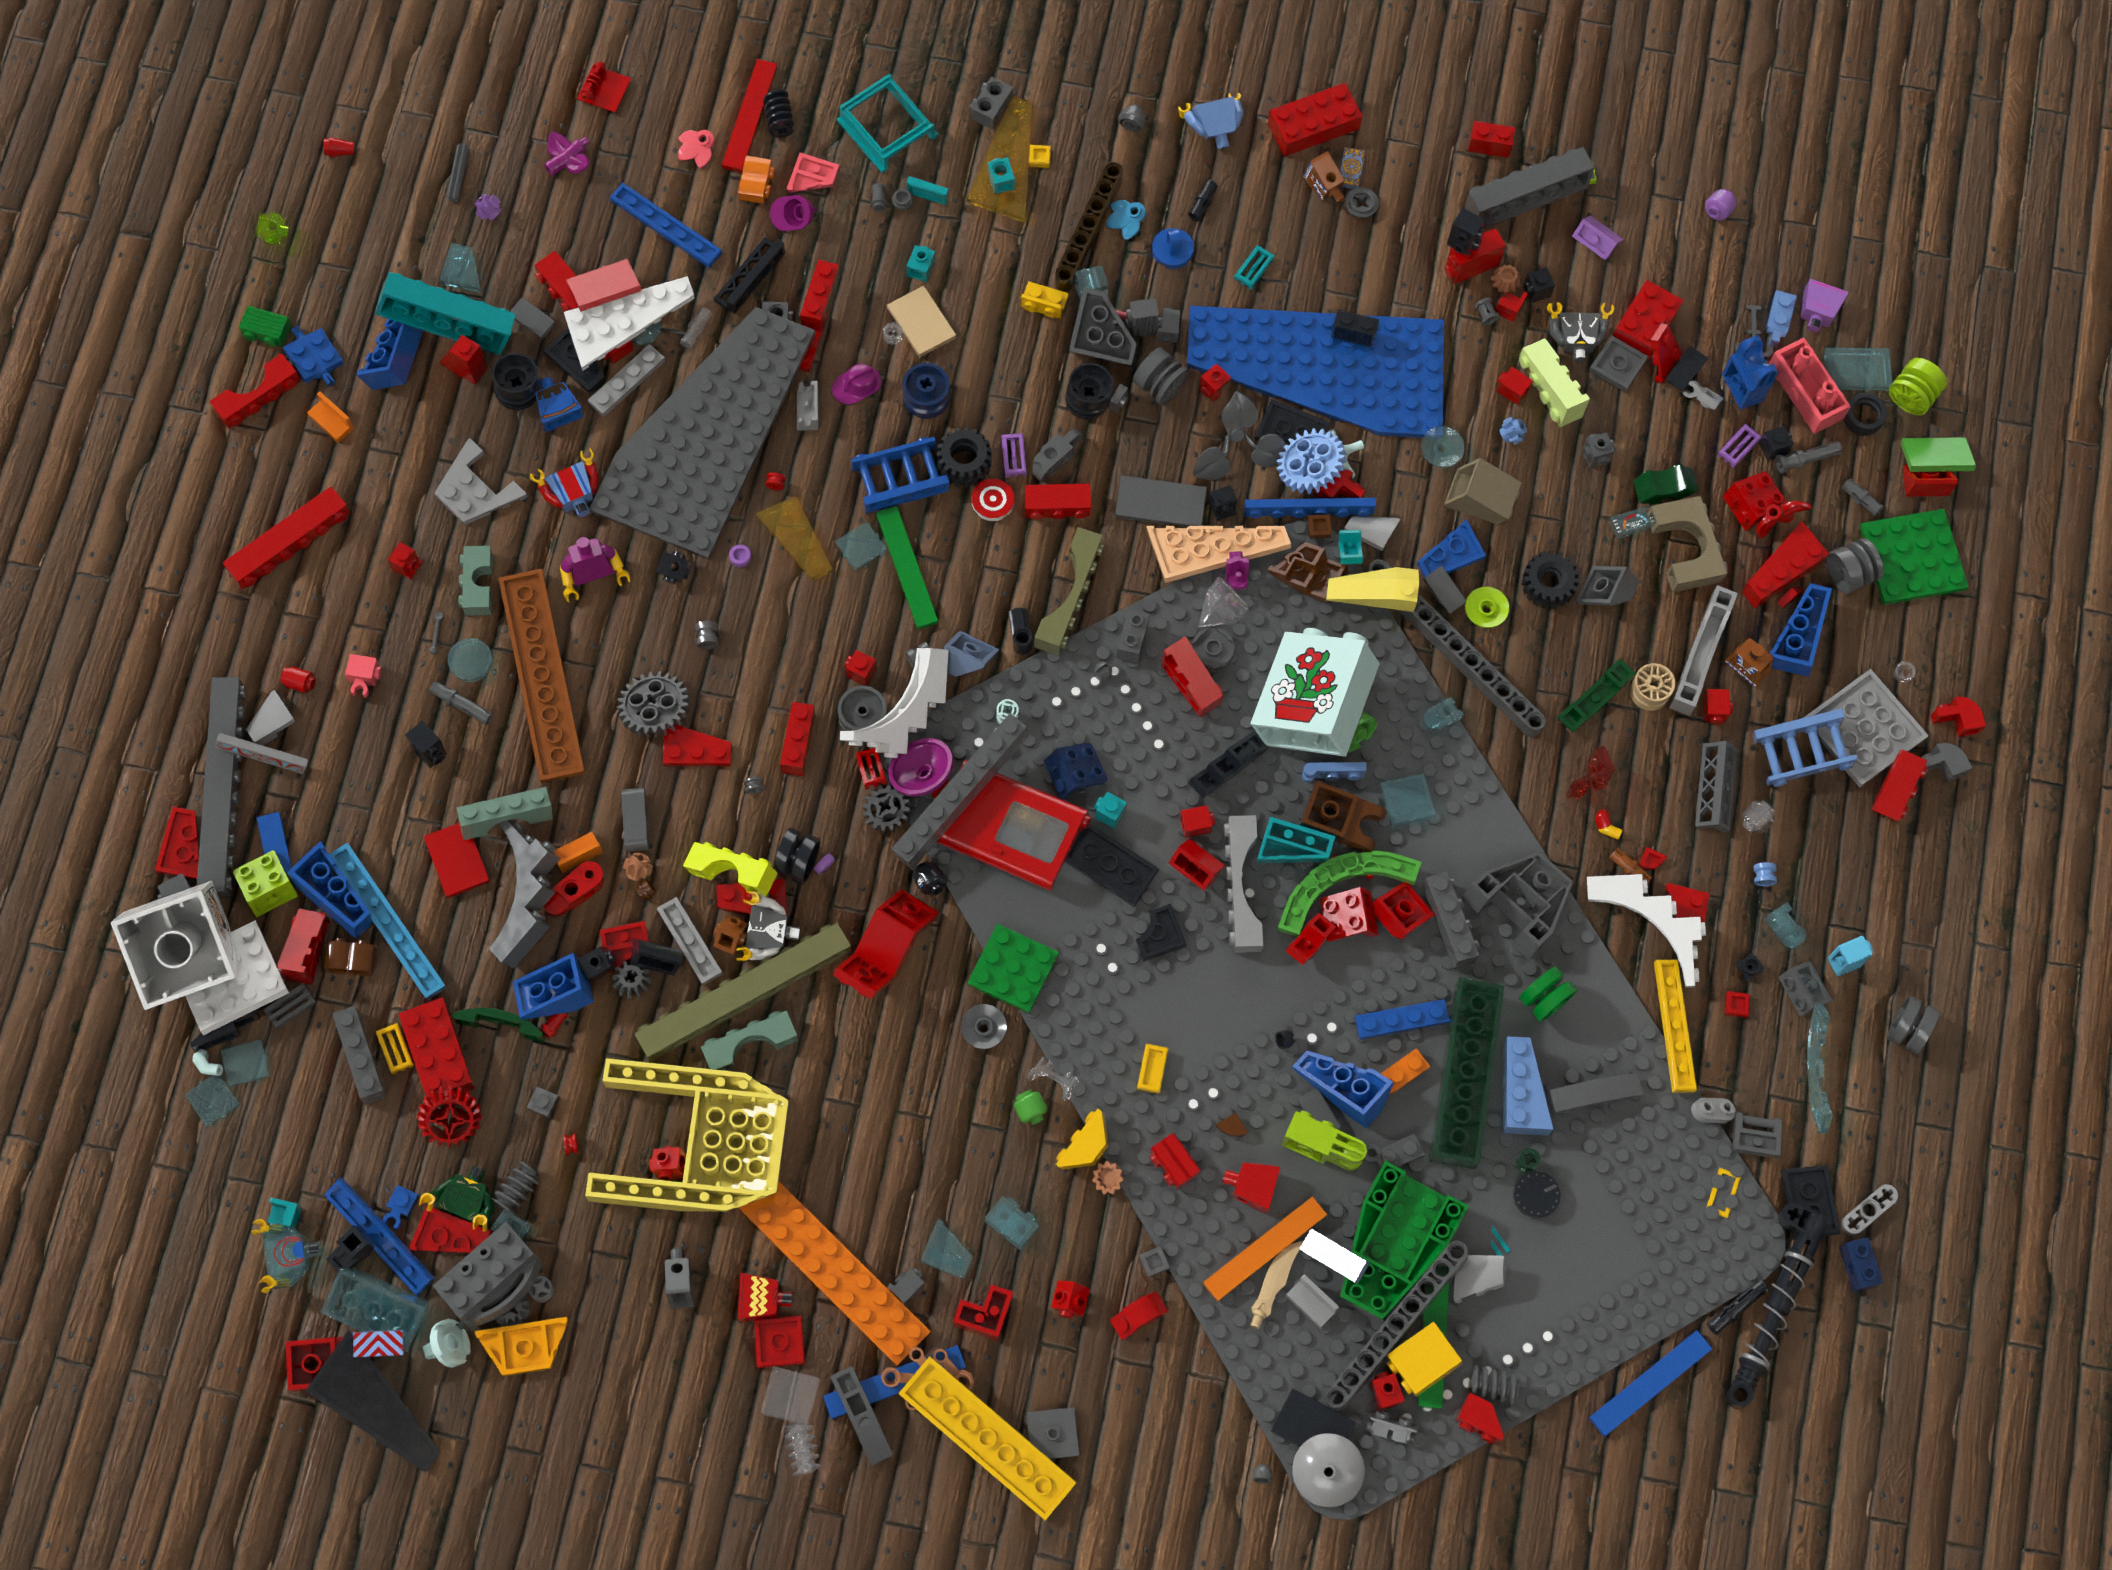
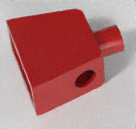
M1242 1163L1239 1173L1226 1170L1222 1183L1235 1187L1233 1194L1235 1200L1267 1214L1280 1167Z

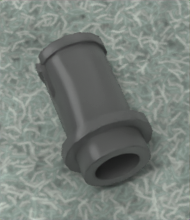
M881 183L873 184L871 187L873 197L871 207L876 212H882L887 207L885 186Z

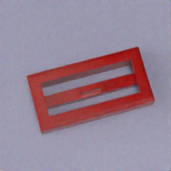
M876 748L855 753L865 790L870 789L869 786L874 785V788L879 787L878 783L887 784L879 753L875 752ZM871 754L875 755L880 777L875 775L870 757ZM866 756L872 778L867 780L861 758Z

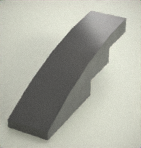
M1638 1073L1601 1078L1547 1091L1553 1113L1588 1109L1596 1105L1615 1103L1622 1099L1636 1098L1644 1095Z

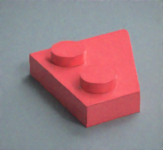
M799 153L787 186V192L794 193L833 187L840 165Z

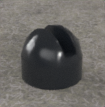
M1289 1030L1277 1032L1275 1035L1277 1046L1282 1050L1293 1046L1295 1043V1039H1293L1294 1033Z

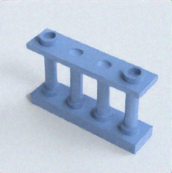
M1842 708L1754 731L1755 744L1761 743L1764 745L1773 776L1767 778V786L1774 785V787H1779L1787 784V781L1836 768L1847 770L1853 767L1852 764H1855L1857 761V756H1847L1839 730L1840 722L1845 717ZM1827 726L1828 729L1830 728L1839 759L1829 762L1825 761L1817 735L1818 728ZM1804 731L1805 734H1808L1817 765L1805 768L1803 767L1795 740L1796 734ZM1781 737L1787 742L1795 769L1785 773L1781 772L1773 745L1774 739Z

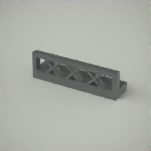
M1728 741L1703 743L1695 827L1698 829L1714 827L1722 833L1730 832L1737 748ZM1710 749H1718L1717 756L1711 761L1709 759ZM1714 768L1716 775L1709 782L1707 774ZM1712 788L1714 796L1707 802L1705 795ZM1710 809L1712 811L1711 821L1703 822V815Z

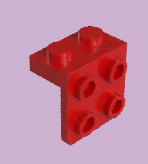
M1765 471L1735 482L1722 496L1745 531L1752 529L1766 515V509L1770 505L1781 507L1787 503L1769 474Z

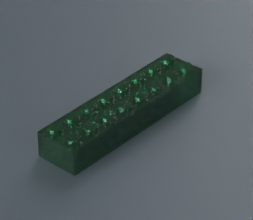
M1461 977L1458 978L1455 984L1429 1157L1430 1162L1474 1170L1479 1165L1505 985Z

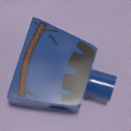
M546 377L540 381L542 390L537 391L535 394L545 432L584 417L580 404L564 382L554 384L551 377Z

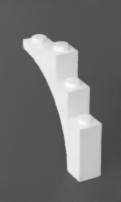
M917 648L915 666L910 682L893 710L869 727L855 731H840V740L849 741L851 746H862L863 742H867V747H876L875 752L884 753V757L898 758V754H907L908 732L917 733V728L926 729L927 707H936V703H945L948 650Z
M1642 874L1587 877L1588 902H1606L1622 906L1640 914L1654 924L1667 938L1678 957L1683 972L1685 988L1695 987V982H1699V970L1694 968V959H1698L1697 945L1693 946V942H1701V936H1706L1705 922H1701L1700 917L1672 918V915H1677L1676 901H1671V896L1643 897V893H1648L1647 880H1642Z

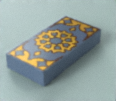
M1344 148L1340 170L1344 183L1341 187L1349 189L1359 188L1365 150Z

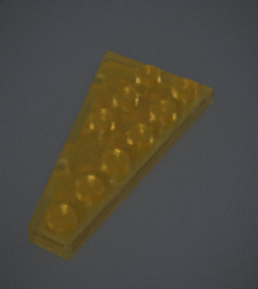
M1012 96L967 196V202L1025 223L1032 102ZM1008 157L1015 177V190L994 194L988 175V162L996 158L1003 159Z

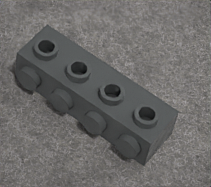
M1448 872L1426 878L1422 887L1430 908L1435 914L1434 918L1453 968L1456 969L1475 963L1480 953V946L1477 940H1473L1471 935L1472 926L1469 919L1464 917V905L1461 898L1456 896L1454 879L1452 877L1449 878Z

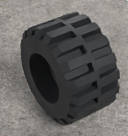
M964 427L962 431H960V428H956L954 433L949 431L947 438L942 437L941 444H938L937 463L941 476L947 475L949 484L954 482L956 487H960V484H963L964 488H967L969 484H973V486L978 485V480L982 482L985 479V475L989 474L991 467V448L989 441L985 440V436L982 433L978 435V430L973 429V431H969V428ZM968 451L974 454L976 459L968 464H960L953 460L952 457L958 452Z

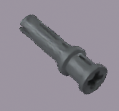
M1836 441L1805 451L1797 449L1787 455L1779 454L1775 458L1776 467L1780 473H1786L1788 469L1792 468L1800 469L1807 463L1840 455L1842 448L1840 443Z

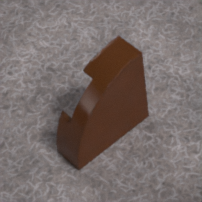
M1236 1113L1215 1125L1220 1132L1229 1136L1241 1137L1248 1133Z

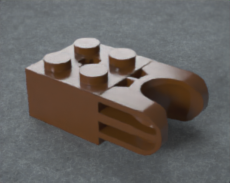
M1316 781L1299 825L1335 836V842L1356 850L1372 852L1375 848V842L1372 838L1362 833L1359 826L1360 821L1365 819L1381 821L1386 817L1387 811L1384 807L1363 800L1359 796ZM1326 809H1330V810H1331V813H1330V814H1333V815H1330V816L1327 815V814L1325 813Z

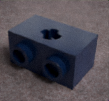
M1868 1237L1847 1242L1839 1248L1854 1293L1876 1288L1883 1283Z

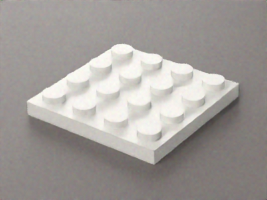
M256 920L231 932L237 960L236 977L185 995L203 1035L289 993L280 972L276 968L277 965Z

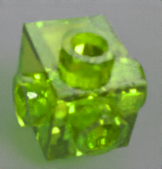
M269 212V215L260 213L256 238L264 239L263 242L271 245H276L277 242L281 243L282 237L287 238L289 226L285 225L286 219L282 218L281 214Z

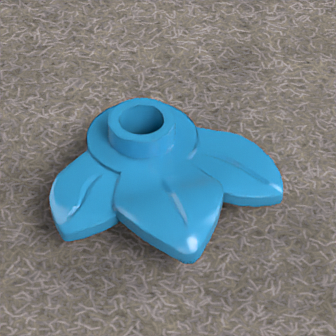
M1118 200L1112 203L1111 208L1114 213L1108 217L1106 226L1111 229H1122L1125 240L1132 238L1140 230V222L1146 216L1145 207L1141 203H1129L1126 200ZM1137 209L1138 213L1136 215H1132V211Z

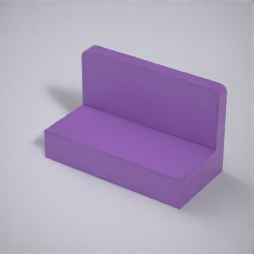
M1592 216L1584 218L1572 235V237L1604 260H1607L1616 246L1624 240Z

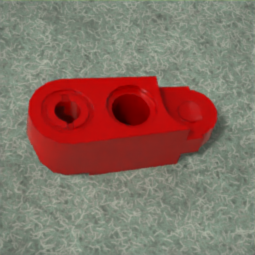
M592 861L584 862L552 888L555 894L544 905L546 913L553 917L561 916L570 909L574 910L594 896L604 885V873L600 865ZM592 872L594 873L592 878H586ZM571 888L578 889L574 895H568L567 891Z

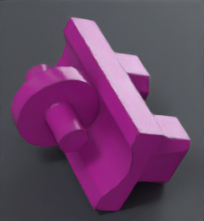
M1242 551L1229 552V559H1226L1225 590L1233 588L1239 591L1247 588L1249 558H1243Z

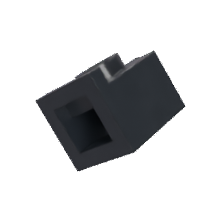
M1231 485L1210 492L1209 504L1216 521L1237 515L1235 509L1237 499Z

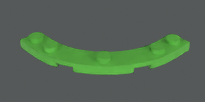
M1383 851L1351 852L1334 857L1309 872V875L1296 886L1285 906L1278 925V931L1298 937L1314 902L1328 888L1342 880L1361 875H1379L1415 885L1422 862Z

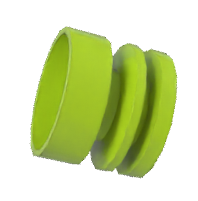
M1914 358L1909 361L1901 374L1890 385L1889 395L1893 402L1905 412L1920 416L1928 411L1935 399L1944 391L1948 385L1947 378L1943 371L1931 361L1923 358Z

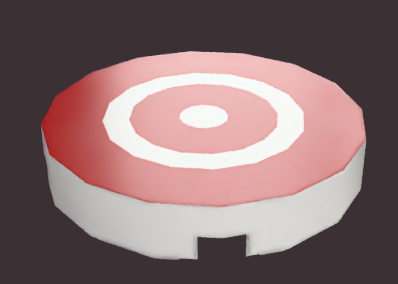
M987 479L980 482L974 488L972 507L982 519L999 521L1013 510L1015 503L1014 492L1006 482L999 479Z

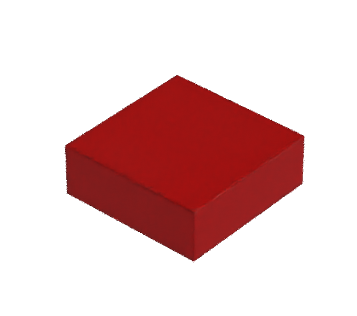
M1727 991L1724 1015L1747 1018L1749 1016L1750 994Z

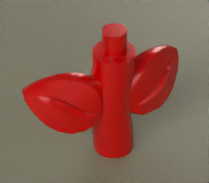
M1791 501L1783 504L1781 507L1770 505L1766 509V515L1757 524V536L1763 538L1776 523H1790L1794 519V513L1810 510L1812 505L1802 501Z

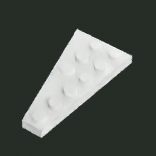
M688 276L642 289L640 292L580 312L579 308L565 311L564 315L582 371L587 369L589 364L597 359L601 360L604 358L605 354L614 348L618 349L644 332L646 327L661 321V318L666 314L675 312L695 299Z

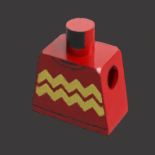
M740 1273L739 1322L778 1317V1306L792 1307L793 1292H779L778 1280Z

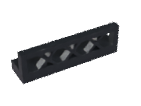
M764 237L713 298L714 302L735 315L784 256V243L779 239L773 243ZM765 246H768L769 249H768L767 252L761 257V251H762V249H763ZM751 263H757L749 272L748 266ZM744 278L742 282L736 287L735 282L737 281V279ZM732 293L726 301L722 299L725 294Z

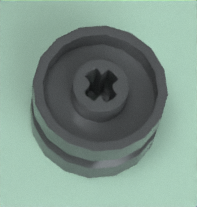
M863 685L852 687L846 691L840 698L837 708L842 731H855L869 727L887 715L886 702L881 693L872 687Z
M1910 995L1896 1013L1886 1039L1897 1045L1905 1040V1049L1917 1055L1930 1037L1938 1021L1940 1010L1928 1005L1920 1012L1922 1001Z

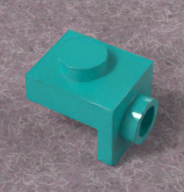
M1361 530L1339 531L1338 549L1340 564H1362Z

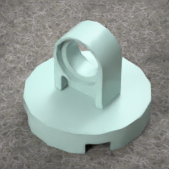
M452 1319L436 1323L431 1329L430 1343L423 1346L425 1359L437 1358L443 1365L451 1368L467 1361L465 1360L466 1355L470 1354L471 1351L470 1340L465 1329L460 1330L455 1325L458 1322Z

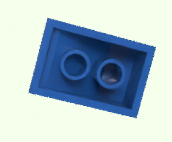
M574 953L513 981L519 1016L522 1020L574 1012L594 1002L590 981L586 979L577 961L579 958Z

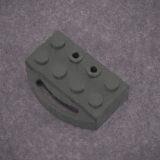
M505 1222L437 1281L433 1287L459 1319L467 1326L474 1327L490 1322L513 1308L526 1295L535 1282L541 1269L542 1261L519 1234ZM520 1283L516 1290L506 1300H504L501 1304L491 1309L497 1302H499L505 1295H507L514 1287H516Z

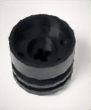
M509 353L500 357L494 363L492 369L495 397L499 404L511 410H524L532 406L537 401L535 393L540 391L536 364L531 358L520 353Z
M1085 363L1076 367L1070 374L1065 395V403L1069 411L1076 417L1086 420L1096 419L1103 415L1109 406L1114 382L1112 375L1106 368L1095 363Z

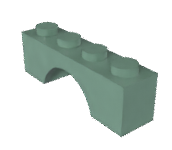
M546 787L456 807L464 840L485 836L493 826L507 820L520 819L527 821L529 824L553 820L551 803Z
M776 1011L770 1014L768 1019L752 1021L744 1029H733L727 1032L725 1037L720 1039L711 1038L704 1042L701 1049L709 1069L722 1071L733 1069L735 1057L739 1049L752 1041L767 1042L777 1050L797 1042L798 1037L787 1011Z

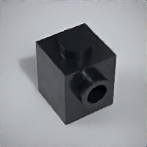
M1546 267L1528 273L1523 287L1525 292L1528 293L1531 303L1551 297L1555 283Z
M1785 426L1764 432L1759 445L1766 460H1773L1779 454L1787 455L1791 449L1793 438L1787 432Z
M600 946L577 960L586 979L590 981H596L617 967L615 963L617 958L614 952L607 947Z

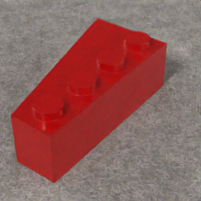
M1801 521L1747 582L1742 594L1756 609L1821 566L1829 553L1803 521Z

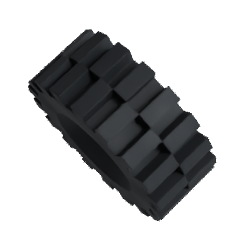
M1549 550L1547 555L1543 551L1540 552L1539 556L1535 555L1531 561L1529 560L1521 583L1524 585L1522 589L1524 594L1528 592L1527 599L1529 601L1531 599L1535 600L1534 605L1538 606L1541 603L1544 609H1547L1548 605H1551V609H1556L1558 604L1562 607L1566 601L1569 602L1579 584V570L1575 571L1577 566L1575 562L1569 563L1571 558L1568 555L1566 558H1563L1562 552L1554 555V550ZM1545 574L1554 575L1558 579V585L1556 587L1544 585L1542 576Z

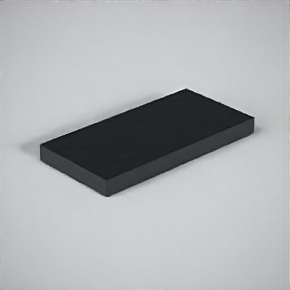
M1089 824L1087 829L1083 828L1079 831L1065 860L1067 864L1133 907L1159 872V868L1091 824Z

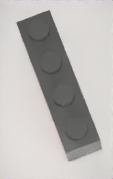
M355 1006L333 1013L360 1099L366 1105L386 1098L387 1094L360 1012Z

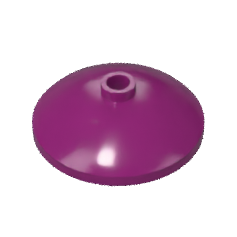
M923 738L912 741L907 745V754H898V758L892 759L888 771L889 780L893 787L903 795L922 796L929 794L941 787L949 778L954 764L953 755L948 746L940 740Z

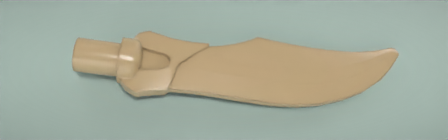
M1304 1241L1289 1245L1271 1263L1259 1297L1251 1308L1254 1315L1251 1327L1259 1329L1262 1320L1271 1314L1275 1295L1286 1285L1292 1263Z

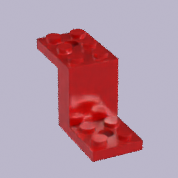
M901 889L876 909L855 953L836 968L833 976L837 977L841 983L850 985L858 990L862 996L873 999L898 977L919 934L937 919L940 912Z

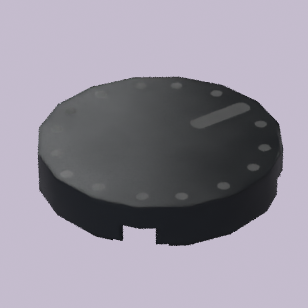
M1539 1171L1529 1172L1522 1176L1516 1183L1513 1193L1515 1205L1520 1212L1537 1219L1547 1217L1553 1213L1559 1205L1561 1197L1559 1185L1554 1178L1545 1172Z

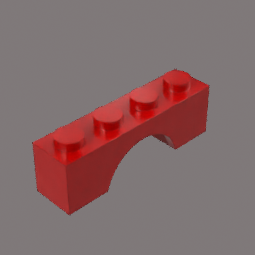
M282 353L264 364L265 376L263 382L254 391L239 394L227 389L209 401L215 413L228 429L239 425L243 419L257 413L261 407L275 401L279 395L293 389L300 382L297 372Z

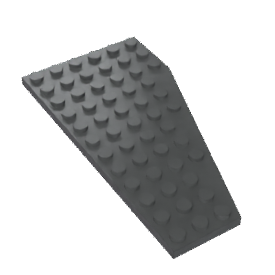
M755 307L616 452L589 508L590 512L709 560L814 338L815 330Z

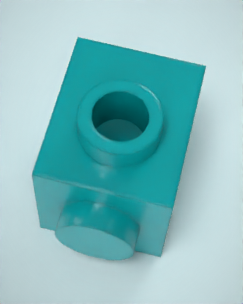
M915 245L906 266L907 277L927 283L935 264V251L926 246L920 247Z
M1107 792L1104 798L1099 797L1094 806V809H1096L1095 819L1115 829L1126 811L1127 802Z

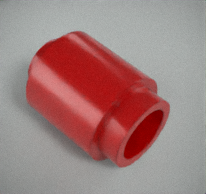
M291 666L290 668L285 667L283 669L280 682L286 688L306 694L314 689L316 678H314L313 672Z

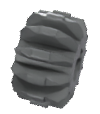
M626 961L623 962V969L620 967L615 968L618 974L612 976L613 981L616 982L613 987L615 990H619L621 997L627 993L628 999L631 1000L633 994L636 993L637 997L640 998L641 990L644 992L649 991L646 986L652 983L651 978L648 977L651 974L649 969L644 970V968L634 965L628 966ZM633 976L635 982L630 983L629 977Z

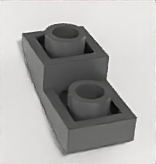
M522 298L510 311L516 314L514 319L516 322L525 326L529 332L541 339H544L556 325L553 319Z

